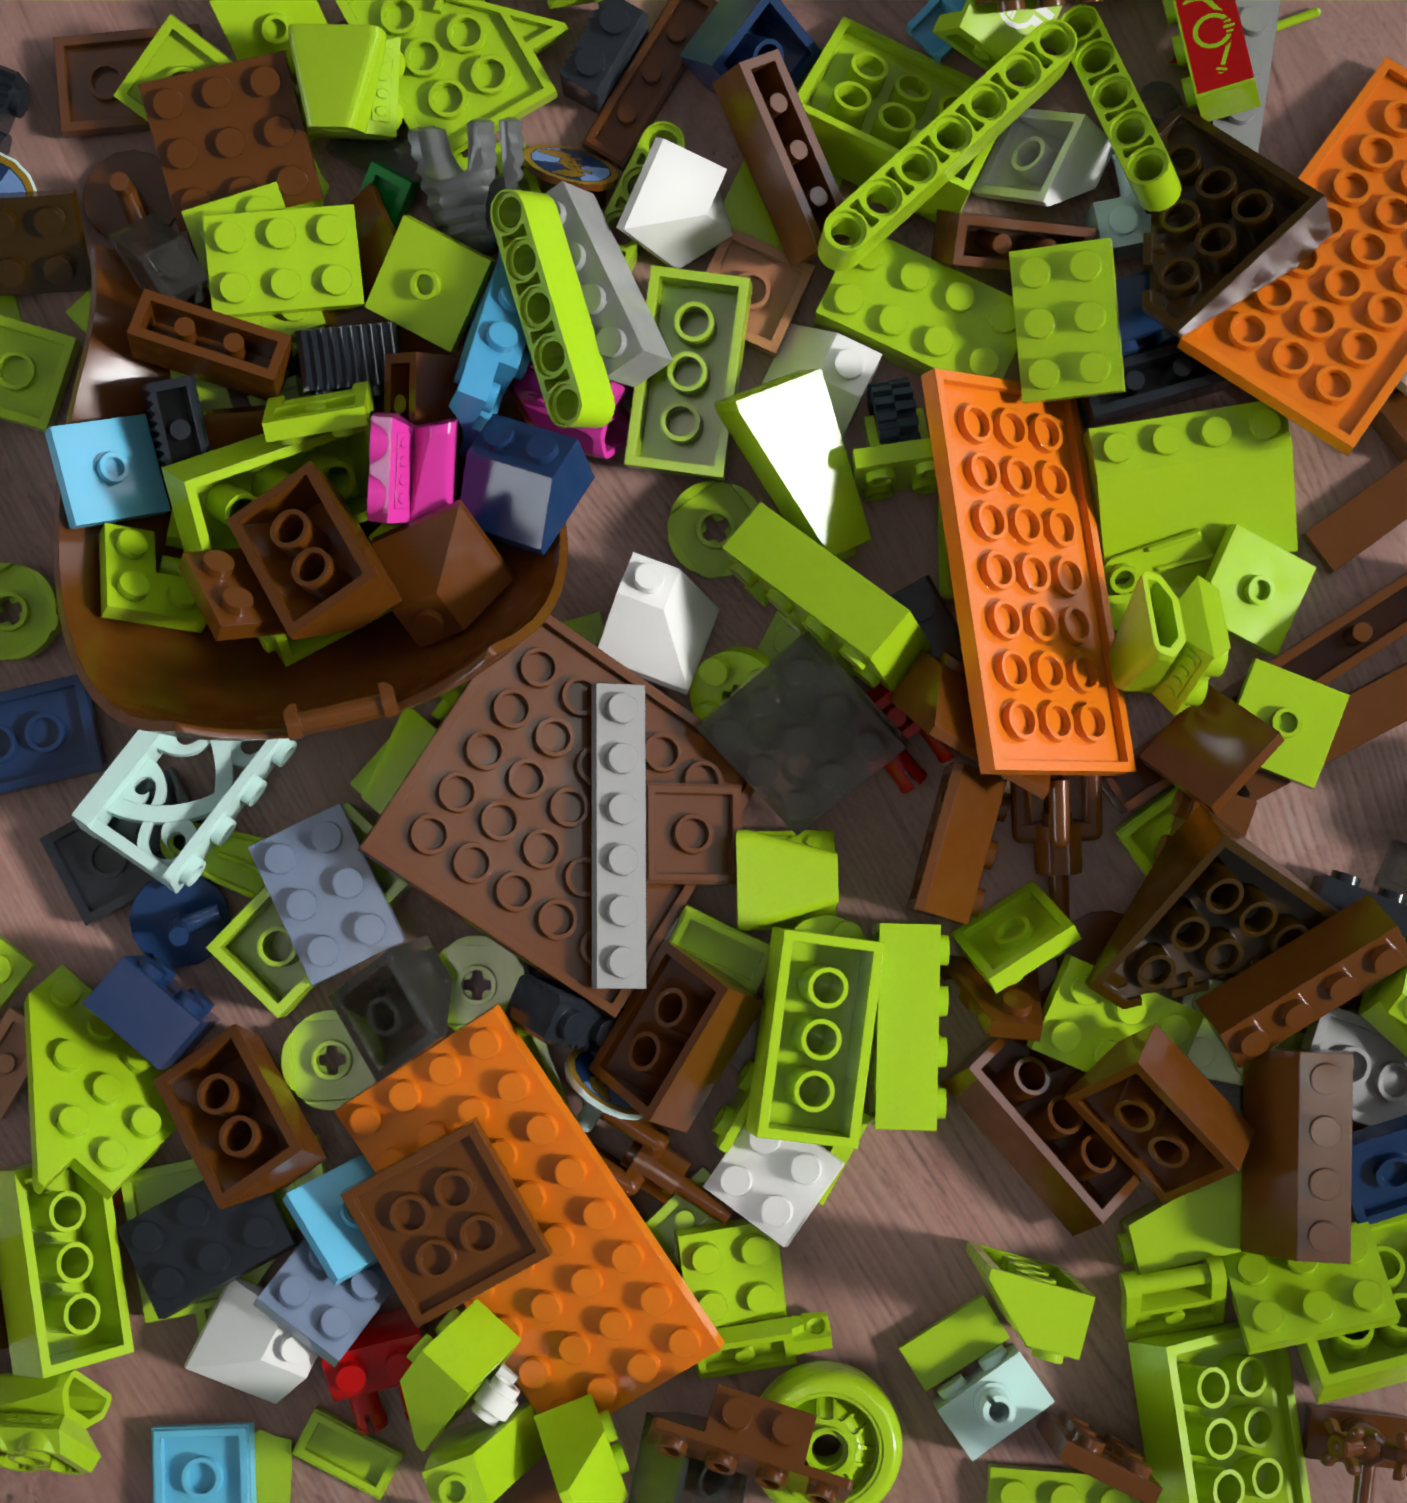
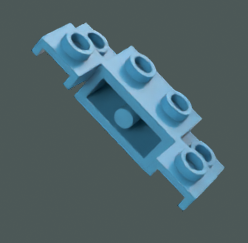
M499 249L496 254L498 260L493 276L477 303L453 382L458 384V388L450 401L449 408L458 418L462 428L463 441L458 454L465 457L492 414L498 413L502 397L512 379L522 380L531 359L530 352L524 350L526 338Z

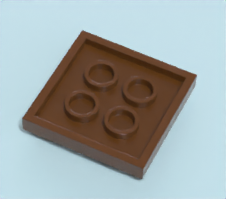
M285 50L138 84L179 232L188 230L181 211L276 181L286 208L324 198Z
M477 1117L350 1186L340 1195L417 1328L540 1262L552 1253L551 1246Z

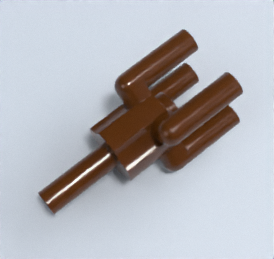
M1051 775L1049 792L1044 798L1042 820L1034 822L1031 819V792L1010 781L1012 837L1018 843H1034L1036 874L1049 876V898L1070 919L1069 875L1082 873L1081 841L1098 840L1103 833L1101 776L1081 775L1082 820L1072 819V812L1069 808V778H1065L1063 775Z
M603 1112L600 1117L602 1120L634 1140L622 1161L591 1142L627 1196H633L641 1189L666 1205L671 1195L675 1193L722 1225L726 1224L734 1210L711 1192L684 1176L692 1162L667 1146L670 1136L665 1129L649 1122L645 1118L626 1120Z

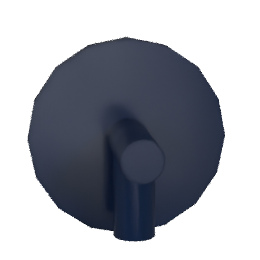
M200 876L191 886L188 887L184 884L177 894L155 878L145 883L133 900L129 921L132 937L145 955L152 958L156 954L171 966L184 967L197 965L213 956L206 947L231 922L228 901L219 887L212 881Z

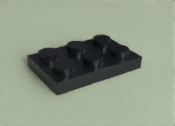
M170 767L164 770L163 774L167 783V797L164 805L193 801L176 769ZM152 780L142 782L135 789L136 793L141 795L150 793L149 799L146 802L148 805H151L156 791V784ZM113 817L107 826L137 846L138 833L142 824ZM202 819L195 822L203 824L204 821ZM75 820L40 838L43 847L86 926H92L132 904L135 896L145 883L154 879V877L112 848L80 829ZM154 825L149 839L151 852L160 859H166L160 848L163 825ZM180 834L177 835L173 840L174 846L182 851L186 844L185 837Z
M204 1179L117 1227L158 1319H166L299 1245L274 1192L221 1209L215 1203Z

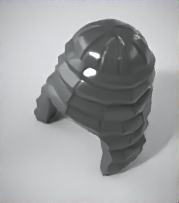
M507 117L499 120L503 173L496 176L495 166L497 157L493 121L473 119L467 123L468 168L466 171L462 170L450 150L445 129L427 126L410 130L408 132V141L411 144V157L418 162L416 173L423 178L421 189L428 195L427 206L435 212L432 217V223L439 228L440 232L487 256L496 254L499 247L491 224L490 207L495 195L499 191L504 189L520 190L518 183L524 176L521 166L525 160L523 154L524 141L521 134L522 121L516 117Z

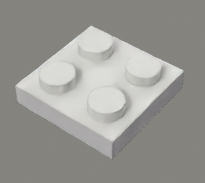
M745 1125L729 1152L724 1155L703 1187L781 1246L788 1247L845 1163L821 1145L757 1138L745 1129Z

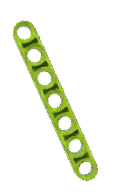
M1058 19L1046 20L1039 24L832 211L825 220L817 249L822 263L835 271H847L855 267L1057 83L1066 72L1077 47L1078 39L1072 26ZM1042 48L1052 49L1058 55H1050L1046 53ZM1008 79H1018L1019 81L1023 82L1025 86H1016L1012 84ZM974 109L985 110L991 117H980L974 112ZM938 141H951L958 149H947ZM903 172H916L923 178V181L910 180ZM880 203L889 212L877 213L870 209L868 204ZM838 234L846 235L851 238L854 244L848 246L840 245L834 241L832 236Z

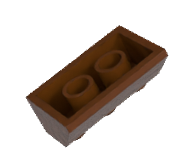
M311 461L226 519L287 634L293 640L360 630L402 601L400 594L339 488Z
M921 649L889 700L929 735L978 762L964 663L945 651L937 658ZM1001 775L1043 800L1049 792L1051 775Z
M956 761L944 767L908 898L907 910L961 925H968L970 916L978 918L985 897V889L978 888L983 868L992 869L998 849V841L991 840L996 821H1005L1011 801V794L1004 792L1007 780L992 774H980L979 769Z
M664 940L646 971V989H635L588 1069L649 1122L687 1133L765 1002L734 978L676 944Z
M1156 1023L1119 1041L1067 1091L1064 1097L1163 1203H1167L1239 1172L1255 1133L1251 1125Z
M237 1024L232 1025L153 1080L218 1208L225 1209L285 1188L327 1159L261 1035Z

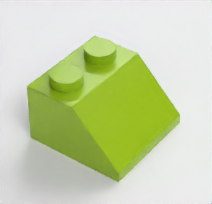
M478 1299L462 1313L456 1308L451 1310L436 1327L435 1332L438 1336L433 1339L427 1333L407 1355L412 1365L401 1378L400 1384L416 1446L422 1452H425L475 1401L473 1396L485 1379L491 1380L522 1340Z
M592 1394L585 1395L534 1416L562 1503H623L628 1493L621 1474L629 1472L630 1468L621 1443L617 1442L610 1445V1442L619 1438L609 1411L606 1410L598 1413Z

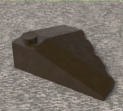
M1183 105L1177 107L1156 127L1178 175L1182 190L1179 199L1170 208L1160 212H1150L1145 209L1146 214H1151V232L1143 234V267L1145 271H1150V290L1142 291V309L1144 314L1179 338L1296 268L1332 235L1327 201L1324 194Z
M1199 805L1164 845L1085 983L1088 988L1122 1009L1141 1006L1142 997L1140 995L1168 989V993L1172 998L1210 990L1209 979L1231 974L1236 976L1340 911L1241 833Z

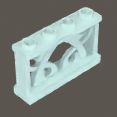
M139 729L71 815L80 829L112 848L177 894L184 884L189 887L200 877L206 866V861L203 859L215 844L222 846L230 838L237 825V822L234 820L245 805L251 807L259 800L267 786L266 777L276 765L282 767L289 761L296 750L297 743L295 740L290 741L289 738L266 740L258 752L249 755L242 751V745L246 741L199 739L191 744L183 745L177 741V737ZM211 746L216 769L214 793L187 803L164 805L167 797V783L163 771L156 763L161 755L164 753L174 757H190L205 751ZM234 766L244 769L235 782ZM142 780H152L156 784L155 796L151 805L146 804L150 796L149 792L141 795L135 791ZM113 817L142 824L138 833L137 846L107 826ZM206 818L200 828L196 830L192 822ZM154 825H163L161 837L167 848L168 841L173 835L180 834L185 837V847L177 857L160 859L152 854L149 839Z

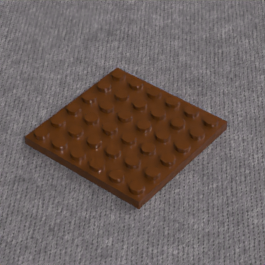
M549 615L538 630L505 657L468 681L357 851L574 995L587 1000L607 1017L616 1018L633 989H592L591 686L596 683L645 685L646 782L741 785L743 811L769 766L555 617ZM646 885V967L694 891L695 885Z

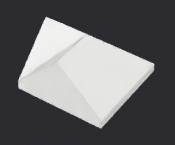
M656 137L616 228L668 267L681 269L733 236L719 191L727 169L664 138Z

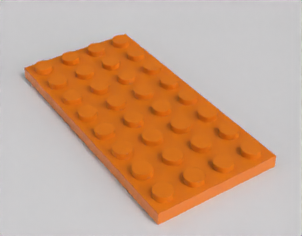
M1388 57L1384 59L1298 177V179L1326 196L1332 235L1296 268L1182 336L1177 346L1178 349L1346 456L1350 454L1407 371V69Z
M936 368L922 374L923 394L980 774L1123 776L1136 772L1124 691L1114 685L1109 662V652L1115 635L1077 399L1024 404L1022 403L1021 382Z
M496 1004L354 1096L334 1111L375 1173L477 1117L551 1246L552 1253L549 1257L463 1304L467 1308L478 1299L522 1339L504 1364L519 1375L515 1382L537 1414L588 1394H592L598 1413L608 1410L612 1414L721 1350L725 1341L499 1004Z

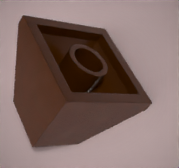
M461 499L375 536L372 540L375 553L402 598V601L392 607V611L420 648L464 631L514 581V573Z

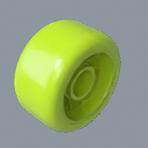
M829 1360L799 1364L775 1378L761 1394V1398L817 1415L804 1465L852 1480L854 1482L852 1491L844 1503H880L896 1480L903 1452V1439L899 1420L891 1401L883 1389L861 1370L845 1363ZM830 1434L840 1440L839 1449L832 1455L819 1456L812 1450L814 1441L821 1435ZM762 1487L774 1503H810L805 1499V1494L787 1488L783 1491H773Z

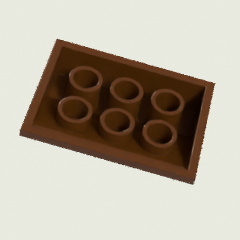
M1054 981L1040 992L1041 1010ZM990 1036L941 1084L1072 1236L1104 1224L1142 1180L1064 1098L1067 1091L1086 1072L1026 1046L1028 1040Z

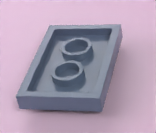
M341 803L248 847L312 985L327 980L407 941L368 857L357 851L361 842Z
M304 1239L257 1297L253 1305L335 1368L394 1288L379 1262L333 1286L307 1240Z

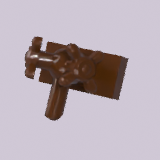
M1306 1404L1302 1440L1304 1457L1321 1460L1324 1466H1333L1336 1462L1344 1463L1348 1474L1355 1476L1352 1503L1374 1502L1377 1467L1394 1469L1393 1480L1402 1481L1407 1476V1416Z

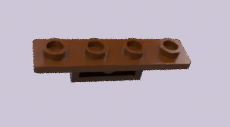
M718 1384L715 1389L704 1431L660 1417H654L646 1437L647 1443L655 1445V1449L667 1457L682 1459L686 1455L704 1461L708 1469L720 1474L732 1475L738 1472L755 1478L756 1484L769 1490L783 1491L787 1488L805 1494V1499L810 1503H844L850 1495L854 1483L850 1479L804 1465L817 1415Z

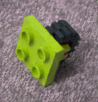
M902 378L869 383L867 386V405L870 416H865L863 423L866 447L853 449L851 470L859 497H864L865 501L877 502L891 498L894 495L893 492L913 489L914 494H929L938 491L931 440L928 435L923 408L916 409L910 380Z

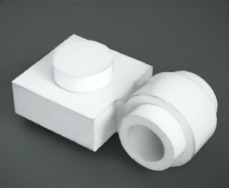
M503 1364L491 1380L485 1379L484 1383L474 1394L473 1398L475 1401L471 1406V1410L484 1422L493 1427H496L500 1420L506 1422L518 1406L516 1398L519 1396L521 1389L514 1383L519 1375Z

